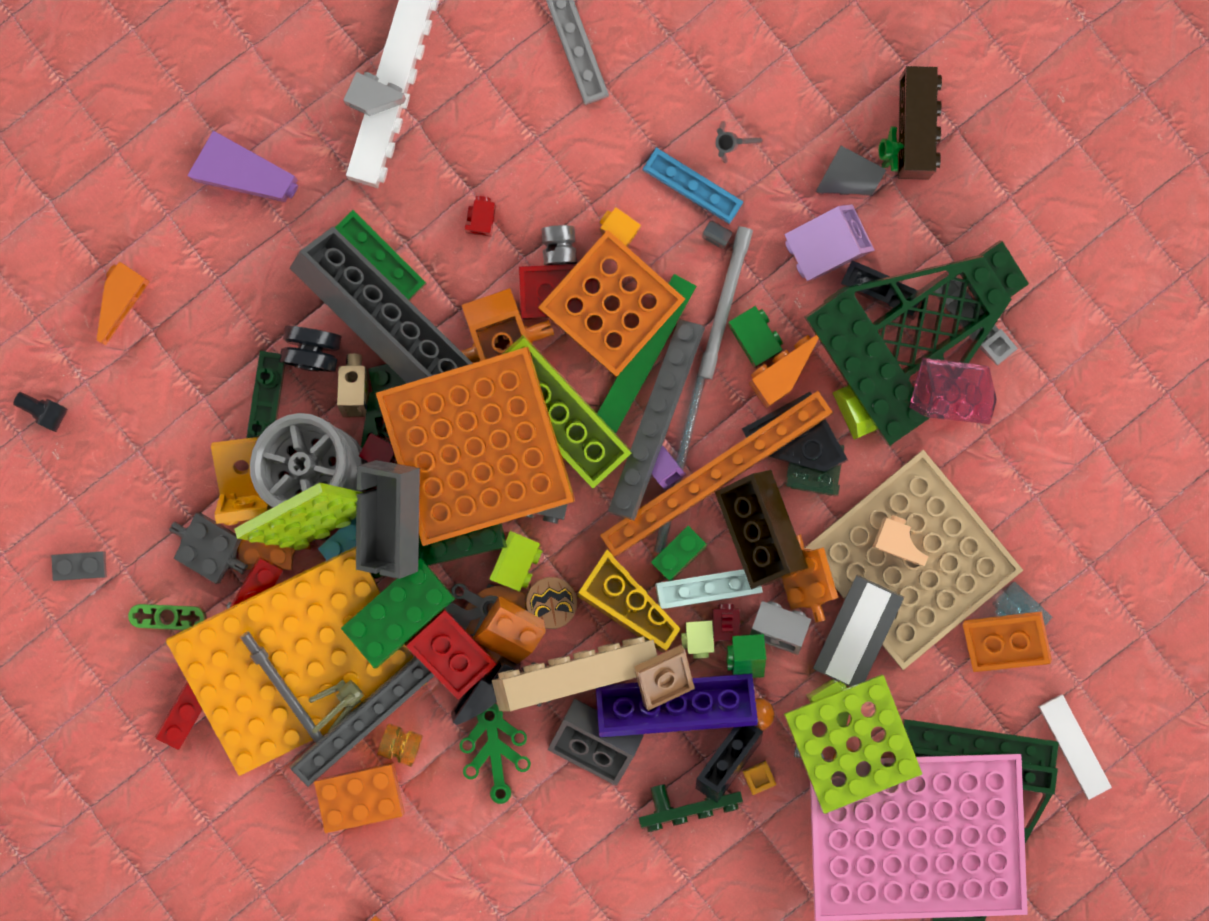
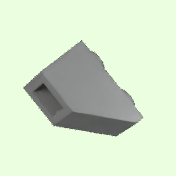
M356 72L343 101L347 106L371 116L404 104L406 97L402 93L403 89L393 83L384 85L378 82L379 78L369 72H364V74Z

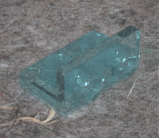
M1012 582L992 604L996 608L995 614L997 616L1042 611L1044 625L1053 618L1016 582Z

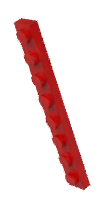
M258 557L230 607L273 587L283 571L282 568ZM188 681L155 736L157 740L177 750H180L203 710Z

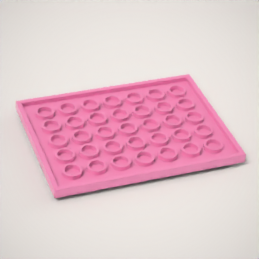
M1021 754L916 757L922 775L826 814L822 812L810 782L815 921L1028 915ZM894 757L881 758L883 766H890L894 762ZM823 759V760H824V761H831V760H833V759ZM862 761L856 766V772L859 776H865L870 771V766L866 761ZM841 771L835 772L831 777L832 784L834 786H841L845 782V774Z

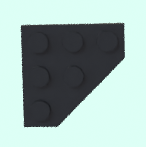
M808 392L742 428L746 438L812 395V393ZM826 419L768 456L823 473L848 461Z

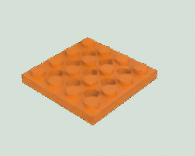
M607 230L538 308L617 377L682 304L685 298ZM613 260L617 264L616 272L613 274L605 273L602 269L603 262ZM626 277L634 278L637 284L636 289L631 292L625 291L622 287V280ZM595 279L599 282L600 289L597 293L591 294L586 291L585 283L587 280ZM646 294L653 295L656 299V305L651 309H646L641 304V298ZM609 296H614L619 300V308L615 311L607 310L604 305L605 299ZM573 298L579 299L583 304L582 310L578 313L569 311L567 306L569 300ZM627 314H635L639 319L638 326L635 328L626 327L624 317ZM598 316L602 320V326L599 330H591L587 326L589 317ZM611 333H617L621 337V345L617 348H612L607 344V336Z

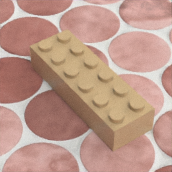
M644 636L623 640V646H620L619 643H612L597 647L598 652L596 653L594 649L573 653L574 659H570L569 656L558 657L548 660L549 665L547 666L544 663L524 666V672L521 673L519 669L498 673L499 678L492 680L499 711H513L636 678L634 667L657 656L654 640L645 641Z

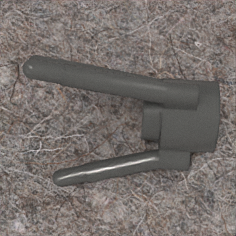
M722 121L717 129L718 136L715 144L719 150L718 156L721 157L724 163H727L726 153L735 151L738 144L761 143L763 139L738 138L733 132H725L726 122Z

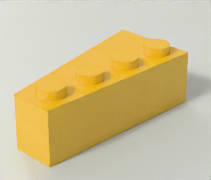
M606 550L578 592L577 597L638 637L644 636L645 641L654 640L655 648L662 653L666 652L680 631V628L654 602L642 586L630 576V573L618 563L613 555Z

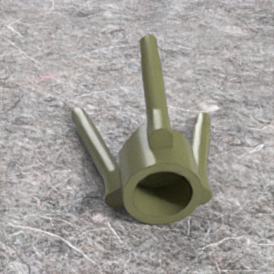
M342 679L335 686L309 698V702L312 703L339 690L336 697L340 703L312 729L313 733H317L339 711L346 707L330 727L329 732L361 702L360 699L364 694L352 680L345 683Z

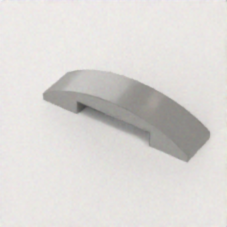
M950 280L947 295L959 297L962 282ZM943 286L934 292L942 294ZM966 291L965 298L974 300ZM946 298L945 308L952 315L956 313L958 300ZM964 301L961 316L973 318L976 303ZM980 309L979 316L984 313L982 309ZM960 319L959 326L963 328L971 321ZM996 325L993 326L979 347L997 366L1018 349L1002 329L999 330ZM982 327L969 335L972 341H974Z

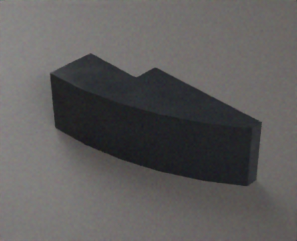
M852 260L841 284L848 287L890 276ZM900 281L896 282L905 299L918 291L900 283ZM889 284L856 291V293L890 310L900 304L899 299ZM922 300L913 307L919 308L922 303ZM908 310L906 317L914 320L918 311Z
M501 656L490 674L482 677L461 697L451 712L453 723L459 725L495 704L497 700L492 680L499 678L498 673L519 669L521 673L520 665Z

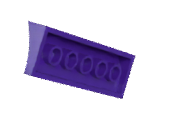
M740 674L692 678L695 689L649 711L643 704L638 682L610 684L596 688L599 737L758 725L753 675Z

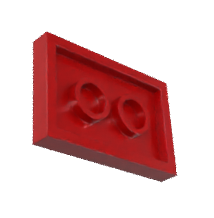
M577 264L519 267L521 319L549 318L538 307ZM589 279L586 281L585 289L588 293L594 294L598 292L597 280ZM577 298L569 300L567 304L569 311L572 313H578L583 308L582 302Z
M445 609L405 643V646L457 699L461 698L497 665L494 659Z

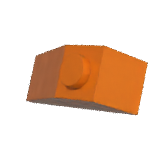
M120 261L117 265L113 264L106 273L107 280L104 283L96 339L104 345H107L150 283V281Z

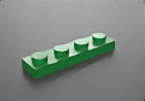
M354 210L335 227L409 301L427 284Z

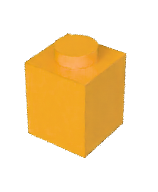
M616 207L612 212L607 210L599 222L602 224L600 232L604 234L609 230L627 247L641 229L639 223Z

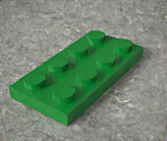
M419 558L418 572L400 579L397 578L341 629L373 668L377 669L456 598L423 559Z

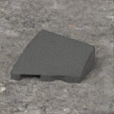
M840 146L816 192L819 194L840 193V195L860 194L872 196L886 169Z

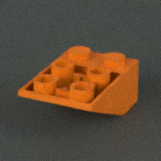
M809 335L805 336L795 343L794 351L789 353L786 349L772 360L774 363L768 368L764 364L751 374L753 379L748 384L765 408H768L792 390L819 339L817 335L813 338H810Z

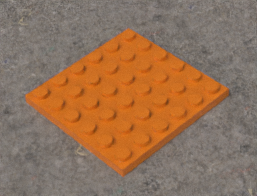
M529 347L376 393L397 464L420 468L419 535L423 546L575 501Z

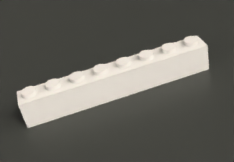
M439 0L398 1L376 76L379 78L378 82L384 85L393 83L402 88V93H404L406 100L404 104L371 116L364 114L346 173L348 180L375 188L379 187L380 182H385L388 168L385 167L387 157L392 158L395 143H392L395 133L399 134L403 119L400 118L402 108L406 109L410 99V94L407 93L409 84L415 83L418 71L414 69L417 59L421 60L423 57L425 45L422 44L424 35H429L432 20H429L432 10H437Z

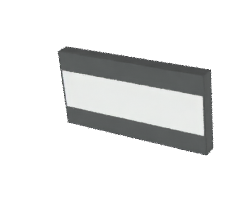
M856 575L813 669L842 683L844 682V684L850 687L864 682L904 600V596Z

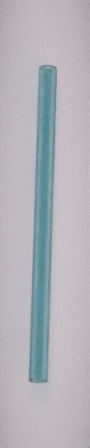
M697 375L675 460L683 471L706 380L705 377ZM681 478L678 482H676L673 486H675L676 484H678L679 482H681L682 478ZM672 520L659 528L654 552L661 553L665 549Z

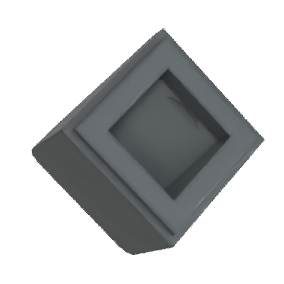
M713 221L709 222L702 234L703 239L721 249L726 247L732 236L730 230Z

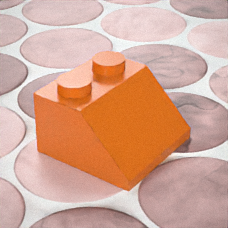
M499 596L473 636V639L489 650L515 664H519L533 653L546 632L543 619Z

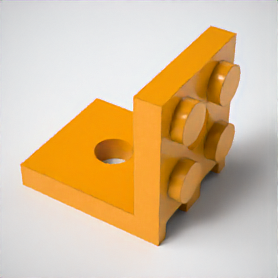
M259 437L213 442L211 444L220 493L214 513L216 524L234 525L239 521L251 520L271 509V506L261 499L255 490L250 475L252 450ZM238 460H244L248 463L249 468L245 471H240L235 467L234 463Z

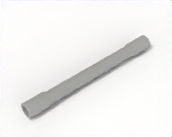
M738 227L707 347L703 353L697 374L699 377L710 380L713 378L736 286L751 241L752 229Z

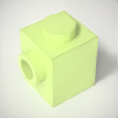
M712 620L685 622L686 633H681L682 647L684 649L687 648V653L693 654L694 659L708 658L709 653L714 652Z

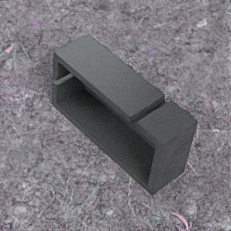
M375 460L357 466V490H364L376 485L377 489L357 494L356 570L374 574L380 572V575L400 579L418 572L420 468Z

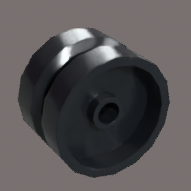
M285 326L283 339L289 344L297 345L298 348H282L279 363L313 372H336L338 359L334 355L323 353V350H339L342 336L317 329Z

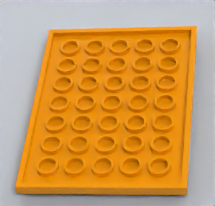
M356 546L166 639L167 645L239 776L313 740L261 666L254 663L250 657L251 652L240 638L241 635L249 631L260 647H264L269 654V661L315 725H318L340 703L336 697L339 690L312 703L309 702L310 697L335 686L342 679L345 683L352 680L364 694L360 699L361 702L351 710L352 712L414 657L404 644L375 669L341 629L381 593L371 573L356 570ZM346 707L319 730L322 735L328 733L330 727Z

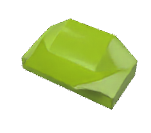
M849 385L833 392L854 440L877 430Z

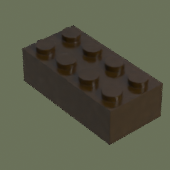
M906 66L899 77L898 142L903 144V149H900L898 153V179L929 180L936 173L937 168H940L941 154L936 152L937 142L941 140V127L937 126V117L941 116L942 104L941 101H937L938 91H941L942 75H938V67Z
M771 470L753 473L715 491L751 590L770 585L808 568Z

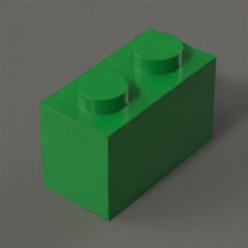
M756 305L727 324L754 368L782 351L781 345H783L779 334L776 331L771 332L767 323L770 320L764 310H758Z
M687 526L651 563L668 581H673L707 547V544Z
M764 634L732 636V645L727 646V671L732 670V675L752 674L753 678L764 677L766 666Z

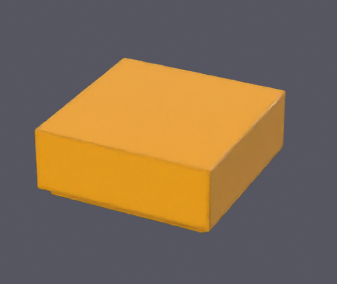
M766 760L742 770L752 795L777 785Z

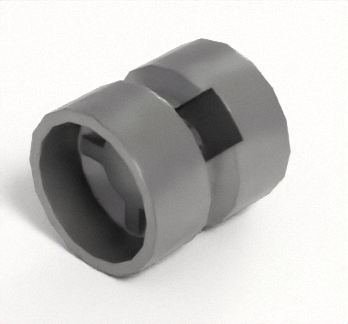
M559 225L541 229L542 244L546 245V249L543 250L544 265L577 263L576 248L572 246L575 242L574 226Z

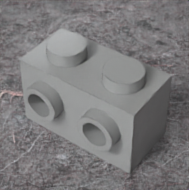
M762 601L750 635L764 634L766 644L798 655L811 619L807 618L800 611L793 610L791 612L783 609L778 603Z

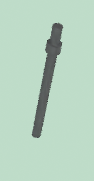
M249 631L241 635L240 638L251 652L250 657L254 663L261 666L315 743L318 742L323 735L320 731L317 733L312 732L316 725L269 661V654L264 647H260Z

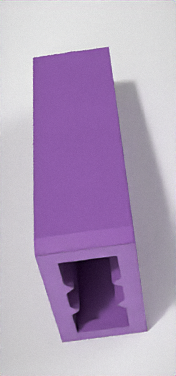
M215 131L211 133L188 174L193 181L281 202H286L288 197L292 198L298 189L296 184L298 180L294 175Z

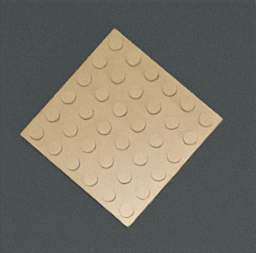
M924 450L920 451L804 547L811 550L824 547L835 588L844 600L856 575L904 596V600L882 644L902 670L1023 571ZM891 515L907 520L905 525L911 527L909 533L914 546L928 556L925 566L914 564L873 548L883 518L890 519Z

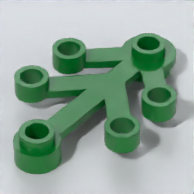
M495 703L486 711L477 715V725L468 737L461 740L459 746L462 752L471 753L475 749V742L487 729L488 741L473 761L464 767L463 774L467 779H475L479 774L480 767L490 755L494 780L490 796L495 803L504 804L511 797V788L504 782L501 754L513 762L516 769L520 772L528 771L531 761L527 756H521L498 738L497 728L509 735L514 745L522 746L527 741V734L523 730H517L504 720L503 711H499L498 705ZM487 711L494 712L495 718L489 721L485 718ZM515 734H523L524 741L521 743L516 742L514 739ZM469 740L472 742L473 746L470 750L463 748L464 741ZM521 759H525L528 762V766L524 769L518 766V761ZM470 766L476 769V774L473 776H469L466 772V769ZM498 789L505 791L506 795L504 798L496 796Z

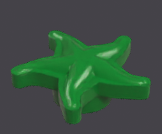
M891 126L888 139L882 138L878 149L880 160H884L882 168H888L891 165V171L894 172L898 171V153L900 149H903V144L897 142V127Z

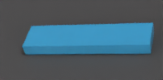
M657 147L642 171L729 225L743 204V201Z

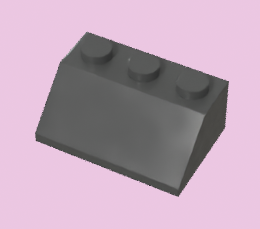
M574 698L548 751L617 786L634 758L644 734L599 737L598 711Z

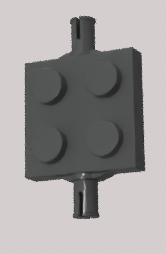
M201 512L195 513L188 528L181 526L177 522L172 523L169 531L181 537L180 546L174 556L175 560L215 584L221 583L225 572L229 568H233L241 574L246 572L248 565L236 559L237 548L242 540L237 539L236 533L221 524H216V521Z

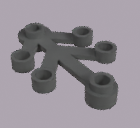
M461 583L455 584L451 590L452 595L456 599H465L477 606V608L466 610L451 602L444 609L452 614V617L465 630L471 620L480 618L474 634L470 635L473 637L489 613L488 605L494 604L498 597L490 595L482 598L469 591L466 585ZM459 586L464 589L462 596L456 594V588Z

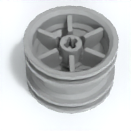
M297 413L274 421L263 431L252 450L250 475L254 488L261 499L271 507H275L297 495L298 491L302 490L303 492L318 483L364 492L365 489L357 490V466L368 462L359 457L362 448L348 433L315 415ZM315 439H319V441L313 446V441ZM294 450L297 451V453H295V454H293L292 456H290V455L293 453ZM332 457L336 458V463L334 466H332V463L330 461Z

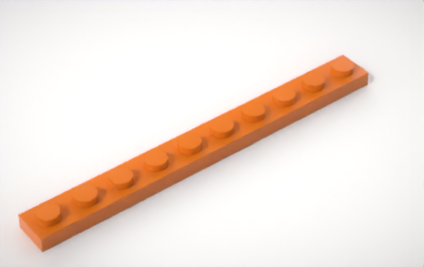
M816 391L641 507L637 512L635 520L623 519L600 535L616 558L833 414L832 410L819 391Z

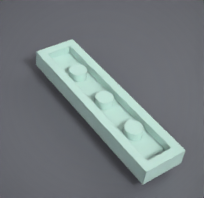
M744 569L655 584L658 604L662 609L763 593L762 587L751 590Z

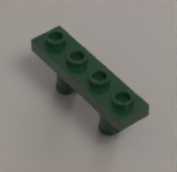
M260 351L246 438L260 437L263 431L277 420L285 364L279 363V353Z
M665 784L650 788L656 811H654V814L639 817L641 829L647 828L648 832L663 829L662 824L672 822L673 826L687 823L688 817L698 815V819H704L714 816L713 811L723 809L724 813L738 810V805L743 803L741 792H736L728 795L723 794L718 803L706 796L705 801L674 808L670 805Z

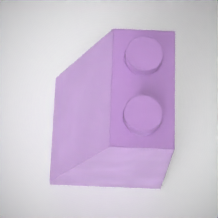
M853 204L838 206L784 234L787 239L785 241L786 247L792 255H795L798 262L797 270L807 281L814 280L850 263L852 260L854 261L875 251Z

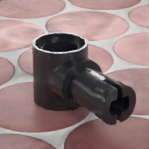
M22 392L16 395L13 402L14 406L30 413L36 419L35 422L54 432H57L68 411L64 406L49 399L39 401Z

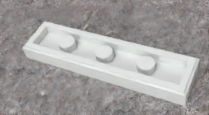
M1060 694L1038 706L1056 741L1059 742V747L1086 798L1090 800L1112 788L1064 696Z

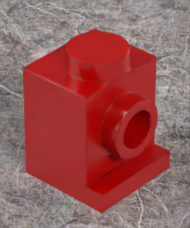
M476 196L474 205L468 207L467 221L471 222V225L465 224L466 233L492 237L496 205L495 202H491V198Z

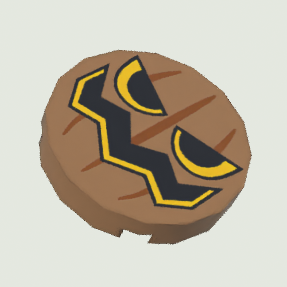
M546 577L536 581L530 587L525 596V609L543 619L545 629H557L565 626L573 618L577 609V598L573 588L566 581L556 577Z

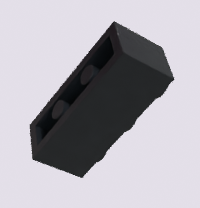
M756 726L734 727L697 777L695 789L718 803L760 745L763 731Z

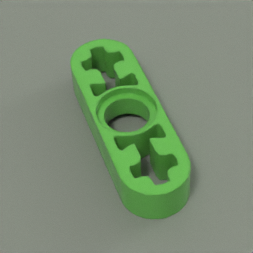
M138 604L130 609L128 618L130 623L137 628L185 630L192 627V623L189 620H181L182 626H178L180 621L179 610H183L181 615L186 616L191 615L192 611H195V615L200 616V621H196L194 625L206 620V615L201 608L195 606ZM141 608L145 614H154L153 608H156L154 616L156 625L152 624L153 619H143L142 623H140V620L135 618V613H139ZM166 609L171 610L174 614V621L169 625L162 623L160 619L161 613Z

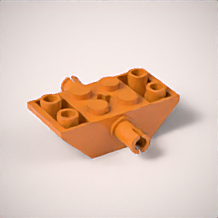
M510 288L462 305L474 344H472L473 347L464 349L461 352L472 363L503 354L506 350L496 348L500 338H503L505 342L510 341V344L507 345L508 349L522 335L531 343L554 336L553 329L550 328L551 323L549 319L530 327L523 325Z

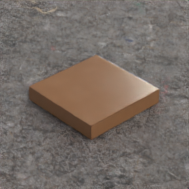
M681 645L634 667L643 704L648 711L695 689L686 652Z

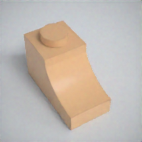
M891 515L890 519L883 518L873 548L914 564L925 566L928 556L914 546L909 533L911 527L905 525L907 520Z

